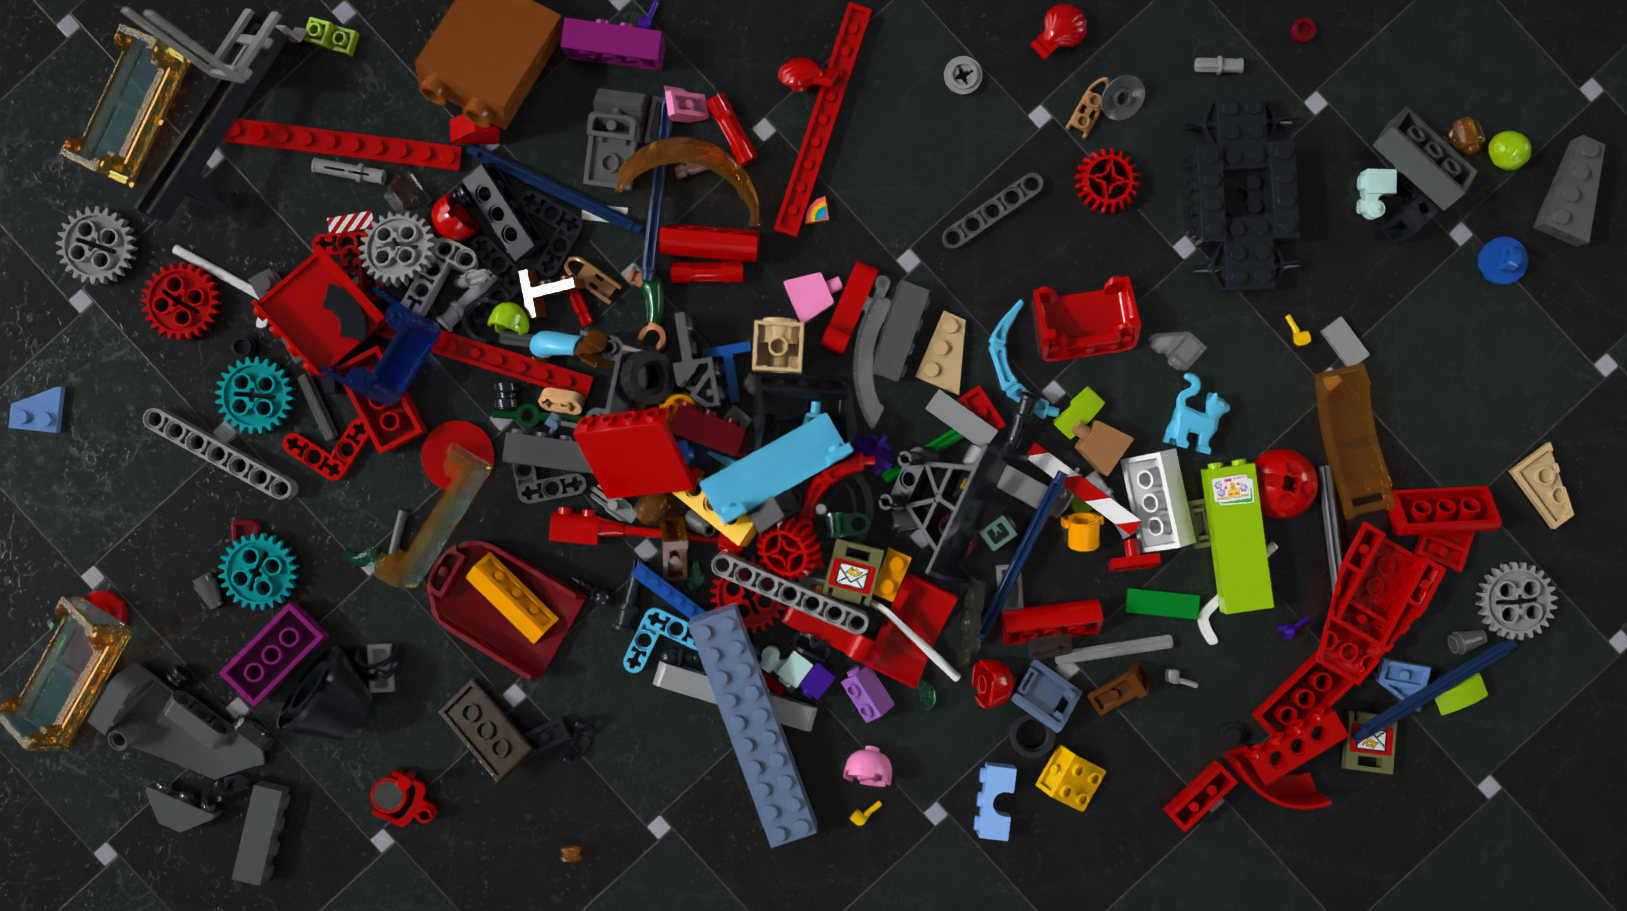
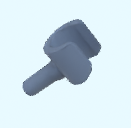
M554 412L550 414L544 423L550 427L549 434H551L550 438L553 439L557 428L561 424V420H563Z

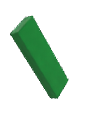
M1127 588L1125 612L1198 620L1200 596Z

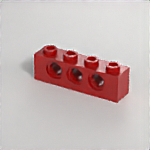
M1327 706L1318 707L1308 717L1294 721L1283 732L1280 731L1272 734L1269 740L1263 744L1252 746L1249 752L1243 756L1256 779L1266 786L1349 735L1334 710ZM1319 726L1318 733L1312 736L1313 729ZM1298 739L1297 746L1291 748L1292 742ZM1277 752V757L1270 761L1272 753Z

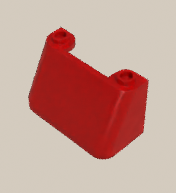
M1129 276L1112 277L1105 283L1104 290L1064 296H1057L1056 290L1047 286L1033 291L1043 360L1055 362L1129 351L1137 346L1141 321Z

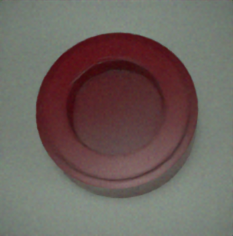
M1306 17L1298 19L1291 27L1292 38L1298 43L1309 42L1316 35L1317 27L1315 22Z

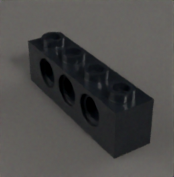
M495 162L481 164L463 180L467 187V192L474 198L480 207L482 215L487 218L493 227L495 235L501 239L507 253L514 261L530 257L547 243Z

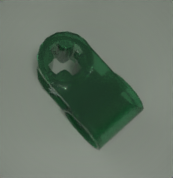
M836 512L823 514V517L826 518L827 533L824 534L825 538L862 535L870 528V519L864 513ZM856 517L864 518L866 521L865 529L860 531L854 529L852 525L853 519ZM834 519L836 520V531L834 530Z

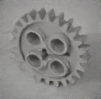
M98 206L95 207V210L86 207L85 213L77 210L78 218L68 216L71 224L62 223L66 231L57 233L63 237V240L56 242L57 245L62 246V249L56 253L64 256L60 264L68 265L65 271L73 273V278H81V282L87 284L91 282L93 285H98L99 281L101 284L107 285L108 278L116 282V274L125 276L123 268H132L128 260H136V257L131 255V251L138 250L137 247L131 244L137 238L129 235L134 231L133 228L126 227L129 221L121 219V214L113 213L112 210L107 208L103 211V208ZM89 226H92V233L87 236L86 230ZM112 233H114L115 240L112 244H110L109 237ZM82 238L115 249L117 252L112 254L79 243L77 239ZM84 248L85 255L80 259L79 252ZM107 256L108 262L105 266H102V258Z
M398 210L396 216L389 211L387 219L380 215V223L378 224L372 221L371 224L374 228L372 230L365 229L368 237L360 239L365 245L359 247V250L364 253L359 256V259L364 262L362 267L368 271L367 274L378 283L383 281L388 287L391 283L399 287L400 281L407 286L409 278L416 282V275L418 273L425 276L423 268L432 267L428 260L436 259L431 252L438 250L434 244L437 238L433 235L434 230L429 226V223L417 213L413 215L408 210L405 215Z
M1509 562V567L1507 564H1500V570L1492 568L1493 576L1484 575L1488 582L1486 584L1479 583V586L1484 589L1483 592H1476V595L1482 597V600L1475 604L1483 607L1477 613L1479 615H1486L1482 623H1491L1489 626L1490 631L1495 632L1497 630L1498 636L1504 637L1506 635L1507 639L1512 640L1514 637L1523 640L1524 635L1533 638V631L1541 634L1540 625L1548 627L1549 624L1546 618H1554L1549 613L1550 609H1557V606L1552 605L1551 601L1558 599L1557 596L1550 594L1556 588L1547 586L1551 579L1547 577L1542 578L1544 571H1535V565L1527 567V564L1524 562H1519L1518 565L1516 562ZM1529 582L1530 590L1528 593H1525L1524 586ZM1503 584H1505L1507 591L1502 596L1500 593V588ZM1518 597L1524 599L1537 597V600L1532 602L1520 601L1515 602V604H1496L1497 600H1516L1518 599ZM1529 606H1531L1533 610L1532 615L1530 617H1528L1526 614V610ZM1507 608L1509 615L1506 619H1503L1502 612Z

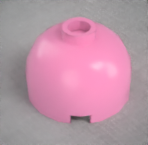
M865 746V750H857L847 759L843 777L852 782L854 777L858 778L860 784L885 787L887 784L890 786L892 781L891 762L886 755L879 753L878 747Z

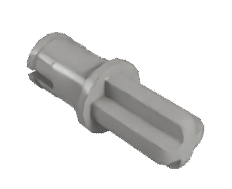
M1218 56L1217 58H1196L1194 62L1195 72L1216 73L1217 75H1221V73L1241 74L1244 69L1243 58H1222V56Z
M470 269L464 274L456 275L455 278L457 279L454 280V284L458 289L468 287L473 289L489 281L490 276L486 269Z

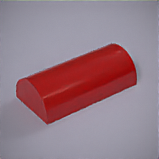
M665 223L660 228V254L757 263L760 231Z
M1488 486L1392 490L1390 494L1389 517L1392 529L1397 536L1497 531L1502 524Z
M1098 599L1001 610L1000 613L1004 646L1097 635L1104 621Z
M1317 650L1251 715L1271 736L1276 732H1283L1288 729L1294 721L1308 717L1318 707L1327 706L1330 708L1354 683L1317 663Z

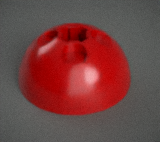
M1278 448L1261 454L1253 462L1255 463L1262 514L1275 519H1289L1302 514L1311 506L1318 492V476L1314 466L1304 455L1291 449Z

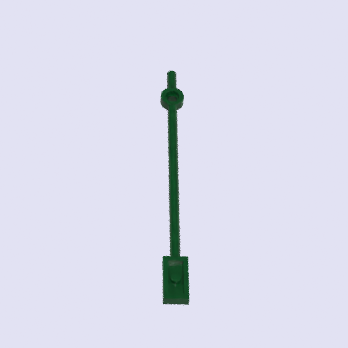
M524 404L518 410L495 408L492 410V418L517 420L525 428H533L539 422H546L551 414L540 412L539 408L532 404ZM531 411L533 419L528 421L525 416L527 412ZM555 413L563 419L562 421L577 424L580 418L586 417V415ZM752 421L746 428L744 436L752 431ZM776 423V428L772 433L763 434L761 442L763 446L779 438L780 423Z

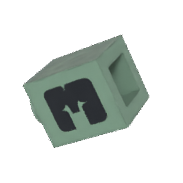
M1000 514L979 529L978 533L988 547L995 551L1017 535L1014 531L1017 526L1009 516L1005 518Z

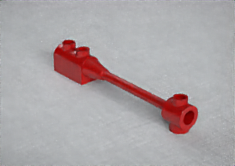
M559 507L558 512L553 511L551 516L549 541L599 545L601 536L619 537L630 535L662 538L661 529L627 526L623 523L597 516V510L582 509V514L573 513V508ZM686 531L688 541L718 544V551H726L739 557L740 553L743 552V546H738L722 532L706 537L696 532Z

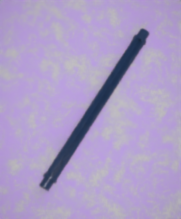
M665 92L660 102L643 265L641 268L643 282H653V273L656 271L655 264L672 122L668 116Z
M469 144L466 153L474 156V159L485 164L495 162L499 170L628 232L633 231L639 235L642 232L644 225L637 222L635 218L611 209L520 164L505 159L482 146L478 147Z
M1058 470L1055 477L1051 479V483L980 625L975 631L976 635L972 641L974 644L982 647L985 639H988V635L1062 488L1065 486L1064 482L1068 474Z
M1512 639L1504 642L1501 641L1482 652L1481 655L1465 662L1435 680L1432 684L1425 686L1388 708L1382 714L1358 726V729L1351 733L1353 739L1356 742L1364 738L1368 739L1485 669L1486 666L1507 656L1511 650L1517 647L1516 642Z

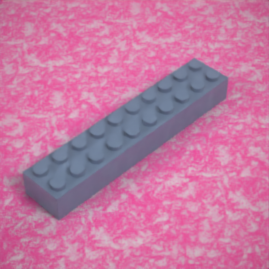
M737 602L691 617L688 623L689 629L771 848L817 833L815 814Z

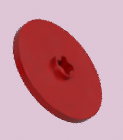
M450 421L436 427L428 435L423 444L421 459L425 473L435 485L450 492H466L478 487L488 478L494 466L495 453L489 436L480 427L467 421ZM455 450H458L459 453H464L465 457L461 459L462 463L452 459Z

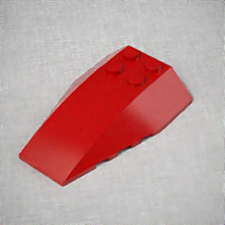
M1367 522L1362 523L1340 565L1316 657L1317 663L1356 685H1359L1375 668L1384 653L1391 650L1394 646L1393 643L1401 634H1405L1411 627L1410 624L1425 612L1447 570L1431 559L1416 556L1385 538L1386 533Z

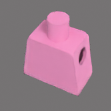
M821 272L783 282L799 321L804 323V325L834 305L831 295L844 290L838 276L825 282Z

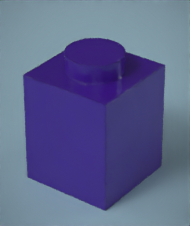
M816 660L799 685L802 687L800 691L809 699L814 697L818 700L834 681L836 675Z

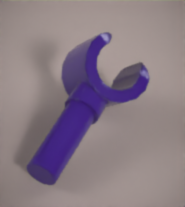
M654 0L647 18L639 17L638 28L652 30L653 18L660 4L659 1Z
M1305 617L1293 624L1279 625L1276 630L1285 631L1284 636L1280 639L1294 638L1296 630L1310 622V619Z

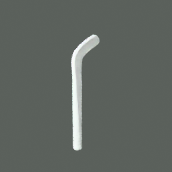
M179 245L174 246L172 253L259 300L251 284ZM257 318L256 327L266 328L268 321L266 319L261 321Z
M1273 541L1266 546L1267 558L1279 548ZM1218 594L1198 613V626L1209 645L1218 643L1217 637L1209 623V616L1219 606Z
M871 599L870 606L889 617L953 681L956 682L961 678V674L894 613Z

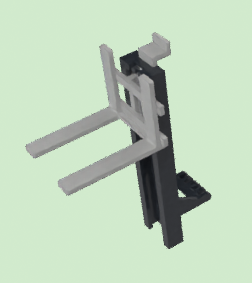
M123 7L121 12L209 76L218 78L133 208L150 219L154 220L156 218L165 225H167L185 196L203 207L224 213L226 205L214 198L201 171L286 41L290 40L291 42L300 43L307 31L304 28L295 27L292 31L287 26L276 25L282 15L272 11L263 25L255 23L248 34H241L255 13L253 10L246 8L213 56L153 11H145L143 14L145 17L208 61L209 64L207 65L137 13ZM239 44V48L228 65L224 64L223 60L233 45Z

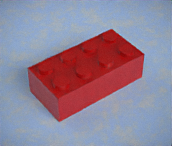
M377 345L335 367L379 454H388L429 432L385 347Z

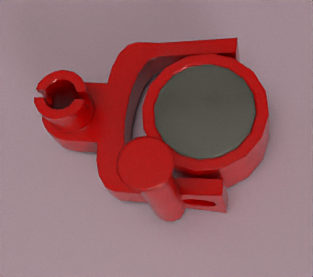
M397 767L392 774L380 778L372 787L370 793L371 802L374 806L371 814L400 827L408 825L413 818H416L420 823H428L436 817L438 810L433 802L424 798L427 789L426 784L416 778L414 771L407 773ZM412 784L415 786L416 793L411 807L402 817L393 815L392 813L399 811L409 800L410 786ZM423 811H427L429 816L425 815Z

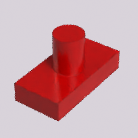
M1130 539L1124 541L1126 557L1112 558L1108 565L1110 573L1158 567L1161 563L1160 553L1140 555L1138 539Z

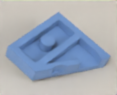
M55 387L12 403L9 428L60 433L65 387Z
M1381 657L1376 681L1403 700L1427 686L1431 668L1427 665ZM1421 707L1416 709L1415 711L1420 712Z

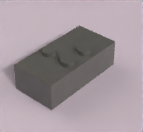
M1407 106L1386 124L1373 144L1394 165L1398 172L1403 173L1443 211L1466 193L1478 172Z

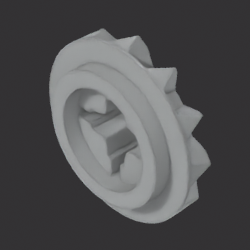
M959 56L952 59L944 71L945 84L951 92L960 95L971 94L979 87L982 80L980 65L968 56ZM958 67H960L963 73H970L966 78V83L962 79H956L959 75Z

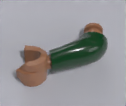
M633 266L627 282H635L634 285L640 288L639 292L645 297L646 322L648 323L641 330L637 341L642 343L648 333L657 334L660 341L655 345V349L660 353L666 346L665 331L660 327V325H663L664 283L657 272L653 273V282H643V272L637 271V267Z

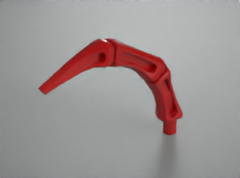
M858 452L816 474L800 505L802 508L801 512L795 515L797 522L804 520V526L806 528L811 526L810 532L814 534L813 528L815 523L813 518L815 517V509L821 496L829 489L830 485L835 484L845 476L863 471L864 466L876 465L875 455L863 456L862 452ZM820 556L818 567L822 569L825 564L822 556Z

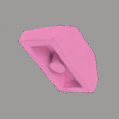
M664 86L668 116L671 121L690 123L709 118L705 94L691 93L683 88Z

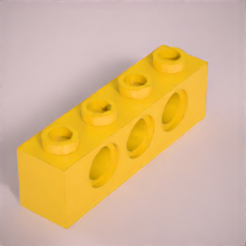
M697 467L700 475L694 490L672 493L735 544L747 547L757 533L747 513L738 517L735 524L731 521L723 526L703 490H701L699 495L696 494V487L701 481L707 479L704 477L705 472Z

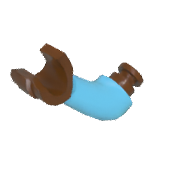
M540 331L532 337L529 346L532 352V359L538 364L547 363L552 355L578 356L583 362L594 367L601 357L600 351H603L607 345V337L599 331H590L585 338L554 331Z

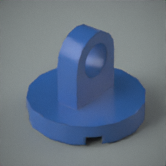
M1499 237L1489 241L1482 247L1478 255V267L1487 281L1497 285H1506L1516 282L1524 275L1528 267V255L1526 249L1519 241L1511 237Z

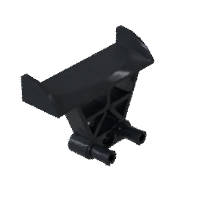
M1008 442L984 444L975 464L940 461L937 450L931 446L914 447L910 451H902L899 454L902 457L898 456V462L903 467L891 494H883L881 496L882 499H879L880 507L884 510L892 508L896 511L908 510L935 551L925 573L950 582L970 583L972 577L958 568L1009 459L1027 461L1030 455ZM943 468H949L946 475L944 474ZM964 470H972L958 500L952 495ZM930 481L936 497L921 500ZM932 504L929 512L927 513L923 506ZM948 507L953 510V513L942 535L938 526Z

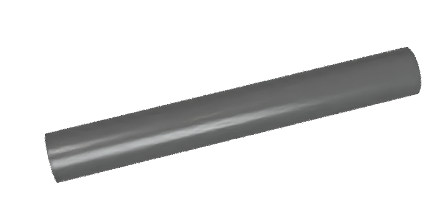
M398 511L382 580H392L408 511Z

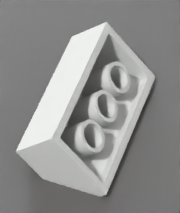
M1176 448L1121 459L1131 512L1142 521L1136 528L1140 553L1181 548L1196 543Z

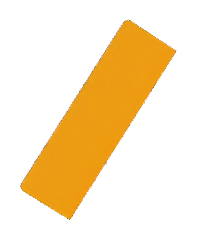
M491 552L477 562L466 576V579L533 644L559 619Z

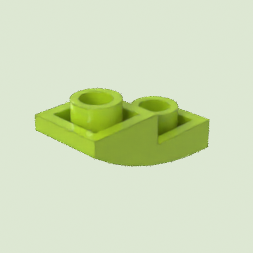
M309 17L305 29L307 33L303 40L353 56L360 34L354 30L336 26L331 22Z
M1087 386L1071 401V405L1054 420V425L1071 440L1075 436L1071 430L1076 422L1080 420L1087 425L1102 408L1105 401Z
M1477 673L1436 697L1435 701L1442 716L1480 701L1488 696V692L1481 674Z

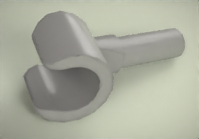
M1166 669L1165 680L1167 682L1184 684L1193 688L1198 687L1197 682L1179 678L1180 670Z

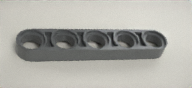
M1037 173L1026 174L947 228L942 236L944 246L948 249L959 248L1037 195L1043 187L1042 177ZM1028 178H1034L1038 181V188L1031 191L1026 188L1025 182ZM1014 191L1018 194L1019 200L1016 204H1010L1006 201V194L1008 192ZM987 206H997L999 215L995 218L989 217L986 214ZM970 218L977 219L979 229L976 231L967 229V220ZM949 232L959 234L960 241L957 244L952 245L947 242L946 236Z

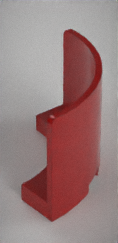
M907 572L891 607L888 609L933 648L949 614L958 600V596ZM884 615L880 624L881 628L874 639L873 648L863 665L912 688H916L929 657L889 617Z
M1245 744L1222 753L1232 771L1243 782L1274 803L1295 809H1315L1332 804L1329 798L1316 790L1311 775L1307 770L1295 774H1285L1264 786L1256 779L1243 756L1249 752Z

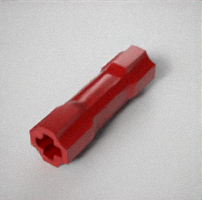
M724 92L707 100V106L729 142L740 167L758 158L753 145L745 135Z
M725 261L722 263L671 262L670 266L672 283H731L744 281L743 261Z

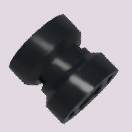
M495 383V391L497 392L495 408H518L517 392L519 391V383Z

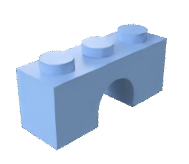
M985 762V768L980 769L979 782L983 783L982 792L977 794V806H980L979 816L975 815L974 830H977L979 838L1008 841L1011 816L1008 812L996 810L993 807V801L1000 793H1014L1017 771L1014 765Z

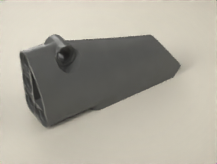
M134 662L111 680L88 720L90 725L105 736L108 735V742L115 750L121 751L131 746L214 780L266 763L264 749L191 694L183 690H174L138 662Z

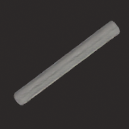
M1170 635L1075 648L1056 651L1054 657L1056 664L1061 665L1172 648L1173 639Z

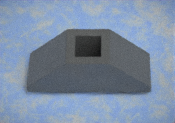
M156 782L146 789V794L158 823L178 832H183L208 822L221 815L222 810L216 808L215 804L205 807L203 801L194 799L193 794L171 789L172 786L165 782Z

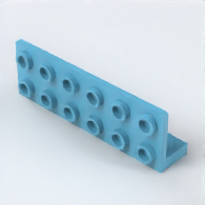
M823 413L701 481L700 487L721 524L724 526L749 512L770 496L775 497L849 456L854 450L849 442L844 444L828 414Z

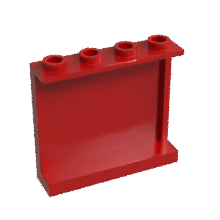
M318 244L311 250L314 254L257 302L252 300L251 303L256 307L252 311L261 321L266 319L272 325L269 330L279 340L282 337L288 343L286 346L287 350L295 358L300 356L305 363L302 366L311 376L316 374L322 378L363 343L341 337L339 319L333 312L323 308L329 283L344 289L356 299L366 318L367 338L384 325L388 319Z
M669 407L580 418L573 436L607 499L694 490L700 472L697 466H687L666 422V417L670 410Z

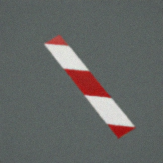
M1034 443L1027 452L1030 455L1028 460L1052 478L1055 477L1058 470L1068 474L1064 482L1065 487L1129 535H1132L1142 522L1037 443Z

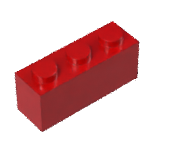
M1214 760L1172 799L1163 810L1186 832L1238 782L1220 763Z

